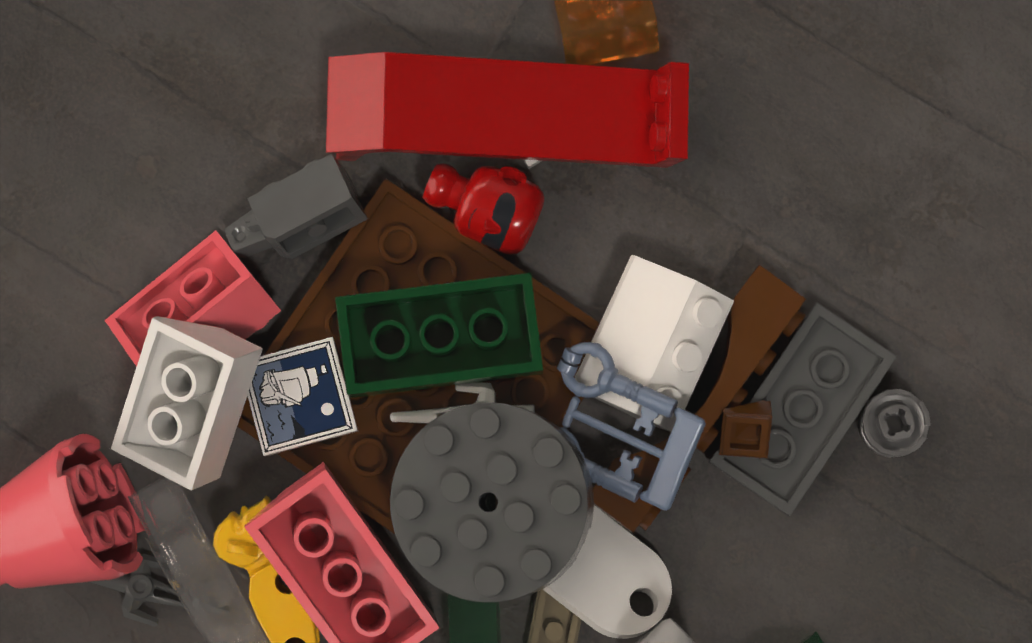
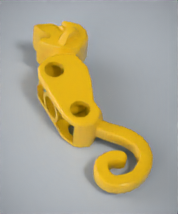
M265 496L261 501L249 508L242 506L240 515L235 511L230 512L214 532L213 547L219 558L248 571L250 577L249 601L271 643H287L288 639L297 637L305 643H320L319 629L290 589L281 583L279 574L244 527L271 502V499Z

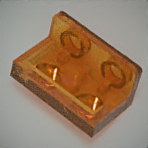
M554 0L566 64L594 65L628 57H639L659 51L657 18L652 0Z

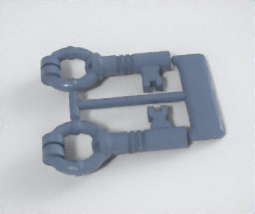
M581 342L571 348L565 347L562 354L563 359H560L557 370L561 372L564 384L576 397H572L562 421L563 427L559 428L570 437L583 458L584 453L581 452L578 441L566 429L570 427L573 418L660 458L649 487L643 492V485L633 481V469L639 467L642 457L636 455L633 459H630L631 452L623 451L620 458L621 466L615 472L609 471L607 468H603L601 465L598 466L597 463L584 458L592 483H597L598 486H602V488L634 503L640 497L641 500L665 511L669 510L704 430L705 420L684 409L676 408L677 400L647 386H643V384H637L636 381H632V379L619 374L618 369L615 368L612 356L601 344ZM583 354H591L592 357L599 358L603 365V370L598 376L597 384L593 386H585L584 383H579L574 378L578 369L576 364H580ZM612 391L622 397L631 399L633 402H637V404L642 405L641 418L636 419L633 429L640 431L644 427L646 428L644 434L647 436L652 435L656 426L653 422L660 414L668 418L675 414L676 421L664 450L578 411L577 408L580 403L578 397L596 398Z

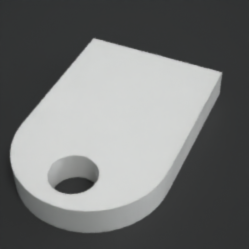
M594 505L591 528H589L585 542L576 557L577 559L560 578L543 590L603 635L619 639L640 636L654 627L663 618L669 607L672 595L669 572L662 559L652 549ZM643 592L650 596L654 605L651 615L640 616L632 610L630 606V596L632 593Z

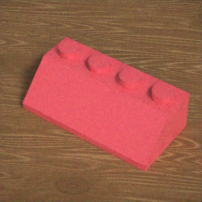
M324 462L283 490L244 525L245 529L328 643H420L440 628L435 615Z

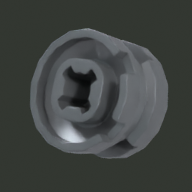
M902 389L886 390L870 398L862 408L858 420L859 433L865 445L874 453L888 458L905 456L919 449L927 439L929 426H931L929 411L924 402L914 396L912 392Z

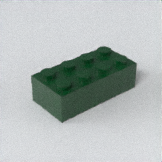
M531 273L335 297L346 392L350 398L543 374Z

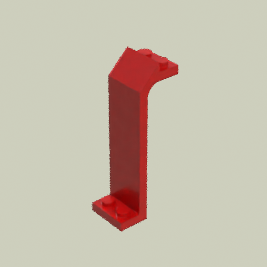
M396 52L328 57L326 153H336V159L342 161H356L367 153L400 152L668 168L688 159L689 63L669 62L659 69L653 70Z

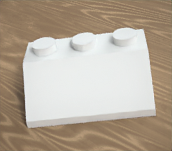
M631 255L592 339V343L601 344L609 352L619 374L632 379V381H636L637 384H643V386H647L677 400L676 408L679 407L685 410L734 300L692 278L638 256ZM586 354L575 379L579 383H584L585 386L597 384L598 376L603 370L602 362L599 358ZM612 391L596 397V399L636 419L641 418L642 405L631 401V399L622 397ZM660 414L653 423L656 425L655 427L671 432L676 417L675 414L671 418Z
M159 316L153 317L111 449L191 491L219 479L263 348L223 328Z

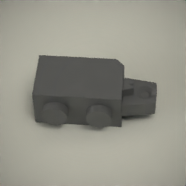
M331 153L322 159L309 162L303 169L281 181L266 185L260 192L247 198L252 210L224 230L231 248L240 259L272 247L281 257L294 259L368 218L348 174Z

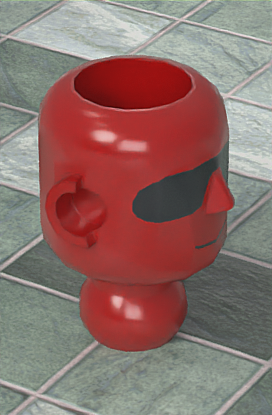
M439 163L435 165L423 193V199L430 206L436 208L447 206L456 210L454 227L461 235L509 255L518 254L525 249L545 200L543 191L539 186L528 181L522 171L508 166L501 169L489 165L481 166L474 171L469 179L459 175L456 168L452 165Z

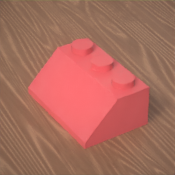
M215 230L105 319V322L137 367L153 317L159 316L223 328L246 340L254 332L266 326L269 320L277 315L281 309Z

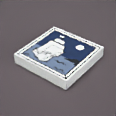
M333 337L260 356L247 396L263 456L273 455L358 431L350 397L346 392L345 378Z

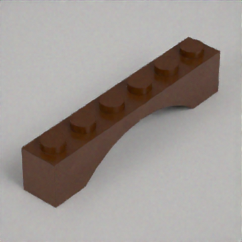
M761 265L754 270L733 299L734 303L727 316L728 333L722 365L714 386L702 406L695 412V415L703 418L706 423L696 446V449L702 453L706 451L720 432L713 424L719 418L723 409L741 404L749 392L742 387L744 382L753 371L759 376L763 374L777 355V352L770 347L781 333L789 338L806 315L799 310L806 299ZM668 438L653 446L664 450ZM645 451L631 454L629 457L630 459H633L636 455L642 457L639 467L633 469V481L643 485L642 492L648 489L660 458ZM621 457L615 458L607 469L615 472L616 469L620 468ZM690 467L687 468L682 482L691 471ZM597 483L593 487L594 505L630 533H633L638 526L646 531L662 510L641 500L640 497L634 503L602 488V486H598Z

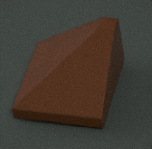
M762 400L723 409L719 455L768 458L772 424L771 401Z

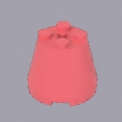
M79 434L58 443L0 488V586L7 583L14 588L22 589L112 580L134 572L141 565L143 557L139 551L137 552V533L145 531V526L136 492L121 463L112 466L99 450L101 448L100 440L89 434Z

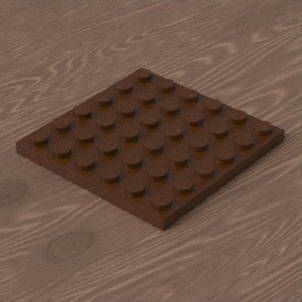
M385 178L364 209L368 219L349 230L264 355L333 337L344 375L335 297L524 274L525 272L487 246L457 232L453 223ZM532 277L543 374L476 383H491L496 393V403L534 405L535 413L553 422L558 427H563L562 421L570 401L576 395L564 384L561 372L557 370L560 359H563L562 354L565 347L571 348L581 342H592L600 323ZM583 354L582 359H581V361H580V364H576V365H578V369H577V371H576V373H575V376H576V374H577V372H578V370H579V368H580V365H581V363H582V361H583V359H584V357H585L586 354ZM455 385L350 398L358 427L357 432L277 454L306 474L324 462L355 506L395 534L390 512V495L394 473L406 447L420 430L429 423L392 422L390 415L394 412L474 404L479 394L457 391ZM247 396L237 427L259 441ZM578 397L580 399L579 405L583 401L584 397ZM494 494L490 495L487 501L488 507L492 511L498 505V499Z

